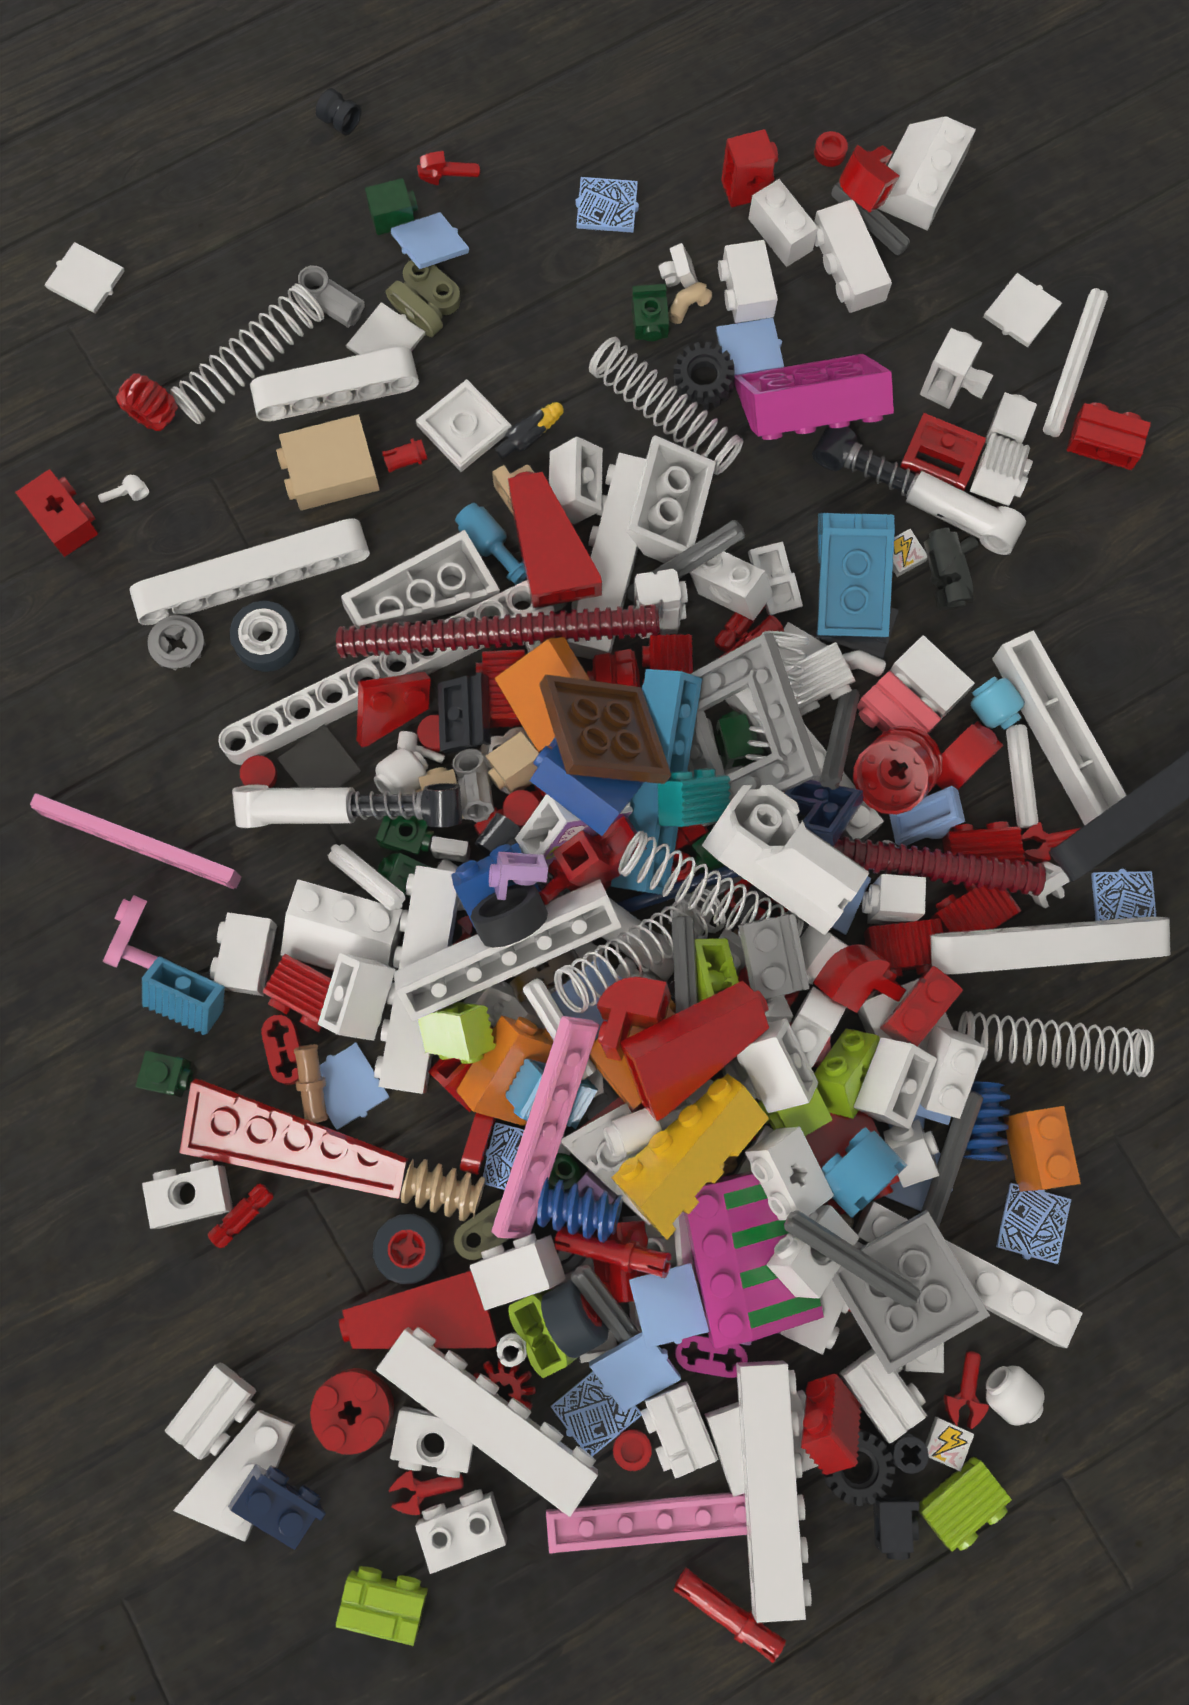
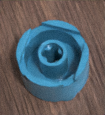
M866 1127L849 1142L845 1149L848 1153L842 1158L837 1153L821 1168L834 1194L832 1198L851 1219L891 1183L890 1180L897 1174L899 1175L907 1166L875 1130L870 1132Z

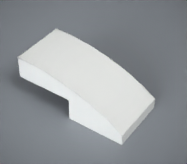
M783 541L749 550L748 555L751 564L766 572L773 592L765 606L768 615L803 607L795 573H791Z

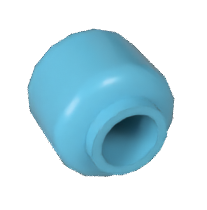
M994 676L972 692L974 698L971 701V707L987 728L992 729L1000 725L1005 730L1022 718L1018 711L1023 708L1025 701L1009 679L1001 678L998 680Z

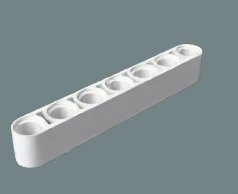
M345 519L145 579L133 584L129 590L138 622L142 625H153L169 616H184L361 562L369 556L370 552L359 520Z
M1138 917L930 935L931 964L944 974L1169 956L1171 954L1170 918Z

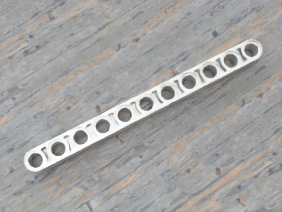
M525 580L450 618H454L456 622L464 617L467 621H471L472 617L482 620L483 616L499 615L500 618H504L506 614H510L511 618H513L518 613L524 614L548 606L532 607L528 583ZM519 601H527L531 604L525 610H518L514 607ZM567 602L549 606H553L554 611L557 612L565 607ZM480 645L479 649L469 646L468 650L458 647L456 651H452L451 647H448L443 652H441L440 648H437V652L432 656H423L417 650H414L412 654L403 651L401 655H397L395 651H392V654L387 656L384 652H381L380 656L372 655L227 726L219 735V746L231 762L242 765L246 759L252 756H264L358 710L357 685L364 677L379 679L418 672H426L429 675L484 648V645ZM394 662L406 663L405 668L399 672L389 670ZM339 692L342 694V698L338 702H326L327 697L331 693ZM299 709H310L307 717L303 719L294 718L295 713ZM268 724H278V728L273 734H262L263 729ZM238 739L246 740L242 749L238 751L230 750L234 741Z

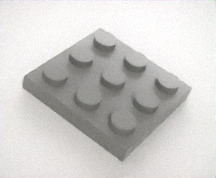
M927 1210L859 1248V1250L919 1288L920 1295L914 1306H902L842 1266H840L832 1278L888 1374L990 1316Z

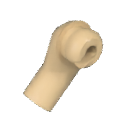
M696 282L679 291L668 312L669 321L681 324L689 306L695 302L700 306L707 305L712 299V291L706 288L707 285L702 282Z

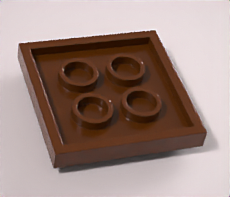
M547 674L543 677L539 686L566 774L659 784L666 783L671 776V772L641 687Z

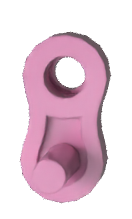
M133 895L131 901L123 899L114 918L121 921L103 959L104 963L117 968L121 958L149 969L157 959V956L128 945L145 908L146 900Z

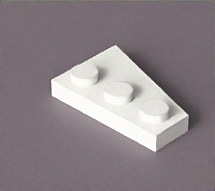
M627 1103L562 1138L561 1144L617 1196L623 1195V1202L646 1224L650 1225L651 1223L638 1211L611 1178L619 1171L620 1166L627 1159L638 1154L636 1153L626 1158L623 1155L613 1157L604 1136L603 1128L610 1126L612 1120L632 1113Z
M262 1410L257 1411L173 1511L245 1542L250 1535L253 1524L231 1512L228 1505L255 1464L266 1470L270 1465L278 1468L295 1424Z

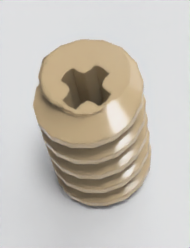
M412 1159L403 1183L401 1203L407 1204L415 1195L416 1207L422 1208L429 1199L431 1212L436 1213L444 1204L445 1216L451 1217L458 1208L459 1220L465 1222L471 1213H473V1219L476 1215L485 1185V1177L481 1176L475 1185H471V1173L469 1172L464 1175L461 1181H458L455 1168H452L445 1177L442 1174V1164L438 1163L432 1172H428V1160L424 1159L418 1168H415L414 1160Z

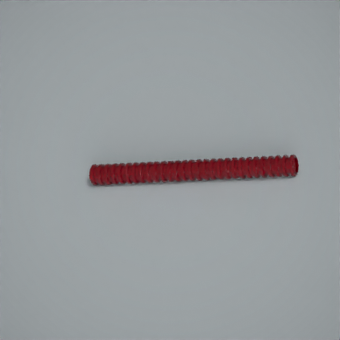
M642 604L637 609H634L633 605H629L628 609L617 606V610H611V607H606L605 611L595 608L594 612H589L587 608L583 609L582 613H578L577 609H573L572 613L568 614L566 610H561L560 614L550 611L549 615L539 612L538 616H533V613H527V617H522V614L518 613L513 618H511L510 614H506L504 618L494 615L493 619L483 616L482 620L472 617L471 621H467L464 617L460 618L458 622L454 618H450L449 622H445L444 619H439L437 623H434L433 620H428L426 624H423L422 621H416L415 625H412L409 621L405 622L403 626L399 622H395L393 626L384 623L382 627L372 624L371 628H368L367 625H361L360 629H357L354 625L350 626L349 630H346L344 626H340L336 632V647L340 657L345 659L350 654L353 658H357L359 654L369 657L370 653L380 656L381 652H384L387 656L391 655L392 651H395L397 655H401L403 651L412 654L414 650L424 653L425 649L435 652L436 648H440L441 652H443L448 647H451L452 651H456L458 647L468 650L469 646L479 649L480 645L490 648L491 644H495L497 648L501 647L504 643L508 647H512L513 643L523 646L524 642L534 645L535 641H540L542 644L547 639L565 637L568 643L569 639L579 642L580 638L590 641L591 637L602 640V636H607L608 640L613 639L615 635H618L619 639H624V635L629 634L630 638H635L636 634L646 637L647 633L658 636V632H660L659 611L656 604H651V608H645V605Z
M848 836L838 839L834 845V848L867 871L872 869L875 874L884 871V874L889 875L891 872H894L895 875H916L918 877H929L932 882H935L937 879H941L942 883L952 880L954 885L963 882L965 886L969 887L973 883L976 888H982L983 885H986L987 889L992 890L994 887H998L999 891H1005L1006 888H1009L1011 893H1016L1017 890H1020L1022 894H1028L1031 891L1034 896L1041 894L1046 882V869L1042 863H1037L1036 866H1033L1032 862L1026 861L1023 865L1020 860H1014L1013 863H1010V860L1007 858L998 861L997 857H991L990 860H987L985 855L975 858V855L971 853L966 857L962 852H957L956 855H953L952 851L946 850L945 853H941L940 849H934L933 852H930L927 847L918 850L917 846H912L908 849L905 844L895 847V844L891 842L886 846L883 841L872 844L870 839H867L865 842H861L860 838L850 841Z

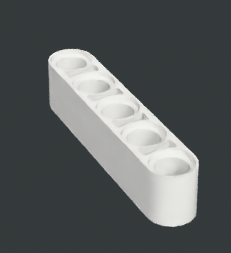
M400 346L260 376L252 380L250 388L257 418L262 421H275L407 392L416 388L419 380L412 351L407 347Z

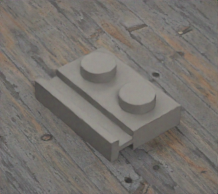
M789 913L783 916L738 925L750 987L754 992L759 990L764 998L768 999L798 990L810 989L795 914Z

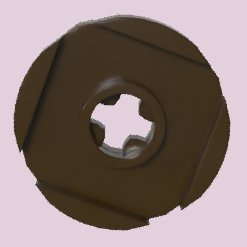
M572 949L537 967H532L514 978L510 985L518 1002L523 1003L528 1000L523 992V987L534 979L538 978L543 981L548 991L554 988L555 971L564 965H571L575 959H580L575 950ZM577 962L574 967L581 971L582 962ZM562 972V974H564L566 978L569 977V975Z

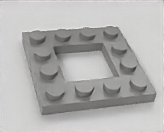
M773 633L762 634L691 673V675L702 678L688 771H692V776H694V769L704 768L716 769V775L729 776L731 780L728 784L731 787L728 791L731 793L729 799L732 800L743 785H752L750 789H760L762 785H773L781 792H785L822 775ZM749 687L772 754L731 774L725 775L704 710ZM716 822L703 823V826L712 825Z

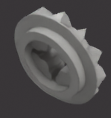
M181 615L163 618L154 625L148 637V649L152 658L161 667L164 666L175 671L177 668H190L192 662L197 658H201V651L203 646H205L203 631L194 620ZM182 636V641L187 649L177 647L174 651H171L172 646L166 637L178 640Z

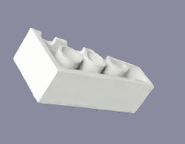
M463 530L345 593L341 598L351 621L357 629H360L361 625H367L368 628H371L372 624L382 627L384 623L393 626L395 622H399L403 626L405 622L415 623L416 621H423L466 610L499 594L500 589L468 534Z

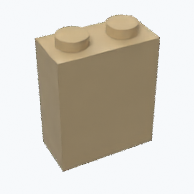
M359 414L279 434L282 448L276 449L281 469L288 468L290 475L289 479L284 480L290 500H297L300 510L380 490Z

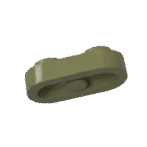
M410 260L404 266V282L410 283L425 303L428 304L430 302L434 304L442 315L452 314L459 308L461 302L459 287L435 265L419 269ZM420 271L424 272L422 275H415V274H414V273L420 272ZM441 291L448 292V294L444 296H441L438 293Z
M395 281L386 289V295L391 304L401 314H405L410 322L424 330L427 336L434 337L443 328L441 321L443 316L440 310L430 302L428 304L425 303L410 283Z
M501 1200L494 1202L475 1215L474 1219L472 1217L457 1229L454 1236V1245L462 1257L469 1260L482 1258L481 1252L499 1246L510 1239L498 1238L491 1232ZM471 1233H477L481 1237V1243L476 1248L470 1247L467 1243V1237Z

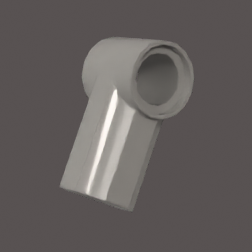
M310 265L300 271L298 283L312 294L324 313L348 328L356 324L365 307L362 299L329 279L326 271L319 266ZM313 286H319V287H320L319 289H316V290H311V289H309V288H311V287H313ZM302 297V299H303V301L305 302V304H306L309 308H311L312 310H315V309L310 305V303L307 302V301Z
M473 748L466 749L455 756L452 765L460 785L462 815L464 819H470L477 823L488 820L489 815L494 812L491 789L493 781L487 773L489 768L482 752Z

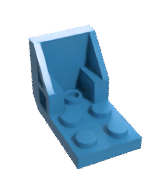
M818 513V563H820L817 635L889 637L895 534L894 515Z

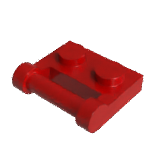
M923 413L900 468L904 470L909 468L910 471L919 474L921 471H924L964 491L987 438ZM919 451L962 470L957 475L916 458V454Z

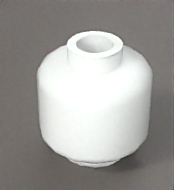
M400 748L377 764L374 782L382 794L385 791L388 794H398L399 791L402 794H413L415 790L421 789L418 777L427 775L428 764L420 753L416 751L412 753L407 749Z
M1002 1366L994 1370L987 1379L986 1401L1006 1422L1011 1425L1020 1426L1032 1423L1041 1416L1045 1399L1044 1389L1023 1368L1019 1366Z

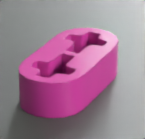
M695 1335L684 1338L675 1347L677 1362L684 1369L692 1372L727 1378L737 1377L736 1364L732 1365L731 1370H725V1363L713 1360L714 1353L725 1355L728 1352V1348L734 1349V1355L740 1357V1363L748 1362L745 1349L739 1344L714 1349L709 1337ZM690 1342H697V1349L709 1352L708 1359L696 1357L694 1364L687 1363V1357L681 1354L682 1348H689Z

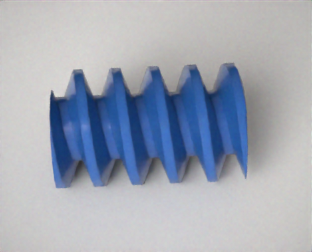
M973 1082L971 1090L981 1094L983 1101L970 1136L971 1139L966 1148L970 1155L963 1156V1158L983 1161H1002L1007 1159L1008 1155L997 1151V1147L1008 1144L1007 1139L998 1136L999 1131L1009 1129L1008 1124L998 1120L1000 1116L1010 1114V1110L999 1106V1102L1011 1099V1095L1000 1091V1087L1005 1085L991 1082Z
M547 1177L538 1202V1225L545 1227L552 1218L553 1229L560 1231L567 1221L568 1233L572 1235L576 1234L582 1225L583 1236L587 1239L591 1238L597 1229L598 1240L604 1243L610 1234L613 1233L614 1235L616 1231L623 1195H619L613 1204H609L608 1191H604L597 1201L594 1200L592 1187H589L584 1196L581 1197L579 1196L578 1184L574 1183L569 1192L565 1193L563 1180L559 1179L555 1187L550 1189Z

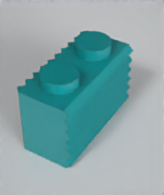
M712 768L694 769V776H692V771L671 772L670 779L665 784L657 783L658 825L684 827L718 821L731 802L729 799L731 793L728 791L731 787L728 782L731 779L729 776L716 775V769Z

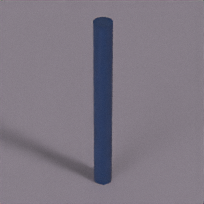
M727 866L708 871V874L715 870L719 871L721 880L727 877L733 879L740 876ZM705 873L693 876L686 894L695 891L703 880ZM713 874L707 879L705 888L717 884V874ZM684 880L675 882L672 890L665 897L661 894L645 892L616 903L631 913L676 898L677 892Z

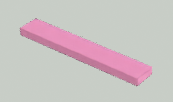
M35 793L30 803L31 808L42 816L226 887L237 889L242 878L234 869Z
M568 1016L561 1017L491 1232L498 1238H522L531 1234L537 1216L540 1194L546 1178L548 1177L549 1180L600 1026L593 1020Z
M731 1492L579 1506L576 1507L570 1517L560 1509L546 1510L549 1553L747 1535L744 1493L735 1497Z

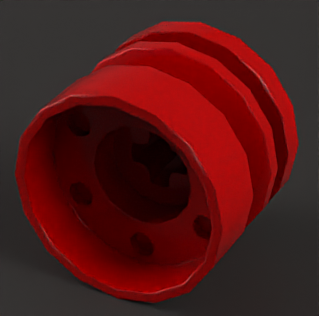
M897 726L883 732L859 755L854 766L853 782L856 789L863 791V801L869 807L884 814H901L911 811L936 785L942 773V756L938 745L927 733L915 727ZM904 762H905V763L907 764L908 768H907V767H902V768H900V767L897 765V763L901 764V763H904Z

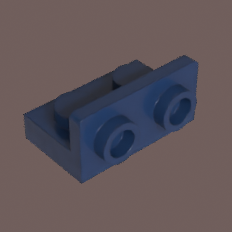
M255 1464L228 1507L231 1512L295 1550L315 1518L322 1521L326 1515L319 1503L321 1497L304 1485L298 1490L287 1482L290 1478L278 1468L270 1465L266 1470Z

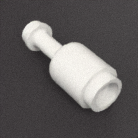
M698 1096L687 1098L686 1105L674 1109L659 1121H656L646 1108L612 1120L610 1126L603 1128L613 1157L623 1155L626 1158L639 1153L648 1145L650 1139L656 1133L664 1131L678 1118L680 1112L685 1107L693 1105L700 1098Z

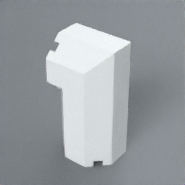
M743 785L731 800L702 846L718 861L816 930L826 935L844 912L845 906L849 901H852L869 875L868 871L808 830L803 821L799 823L797 818L799 813L797 802L773 785H762L760 789H750L752 785Z

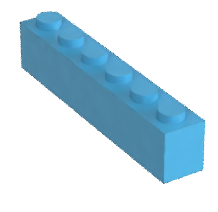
M646 669L642 691L670 772L688 771L702 678L682 671ZM644 782L630 801L633 812L628 819L637 833L644 831V833H647L648 838L655 837L657 842L656 848L666 843L669 846L670 853L675 851L678 826L658 825L657 783ZM650 840L646 844L647 849L643 851L631 873L625 877L622 874L611 881V886L662 895L664 886L671 876L674 855L668 860L661 880L655 889L650 890V883L657 869L665 860L666 847L661 848L655 854L645 878L641 883H637L638 874L652 853L653 840Z

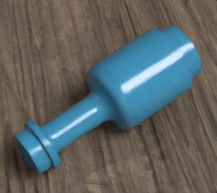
M471 503L463 508L455 519V522L459 525V532L466 531L481 556L487 557L493 554L509 572L507 575L509 581H513L515 585L523 582L526 579L524 563H519L503 545L507 538L505 530L484 507Z

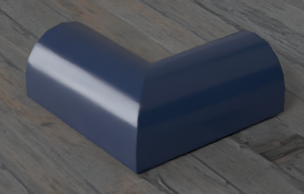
M814 780L804 782L784 793L797 802L799 808L797 815L805 817L803 820L805 827L833 847L862 805L864 798L862 790L844 786L831 790L829 787H823L819 781Z

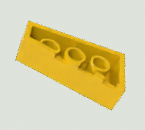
M726 1074L722 1079L713 1082L707 1092L693 1105L685 1107L680 1112L678 1118L664 1131L656 1133L650 1139L648 1145L635 1157L627 1159L620 1166L619 1171L611 1178L638 1211L668 1240L676 1230L672 1225L682 1211L690 1214L699 1203L695 1197L706 1183H716L724 1173V1161L729 1156H738L769 1118L746 1087L729 1074Z

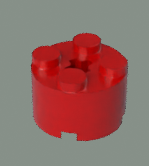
M361 1368L344 1370L328 1379L316 1391L310 1411L313 1431L327 1450L346 1455L361 1453L375 1445L386 1433L394 1415V1399L389 1386L376 1374ZM350 1401H352L353 1407L361 1408V1413L355 1417V1420H353L351 1415L345 1414L344 1409L349 1406Z

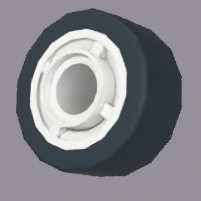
M270 601L253 602L243 607L236 614L230 627L231 644L239 658L251 669L258 671H275L288 665L296 656L300 645L299 630L289 611L278 603ZM263 632H273L270 639L258 641V637Z

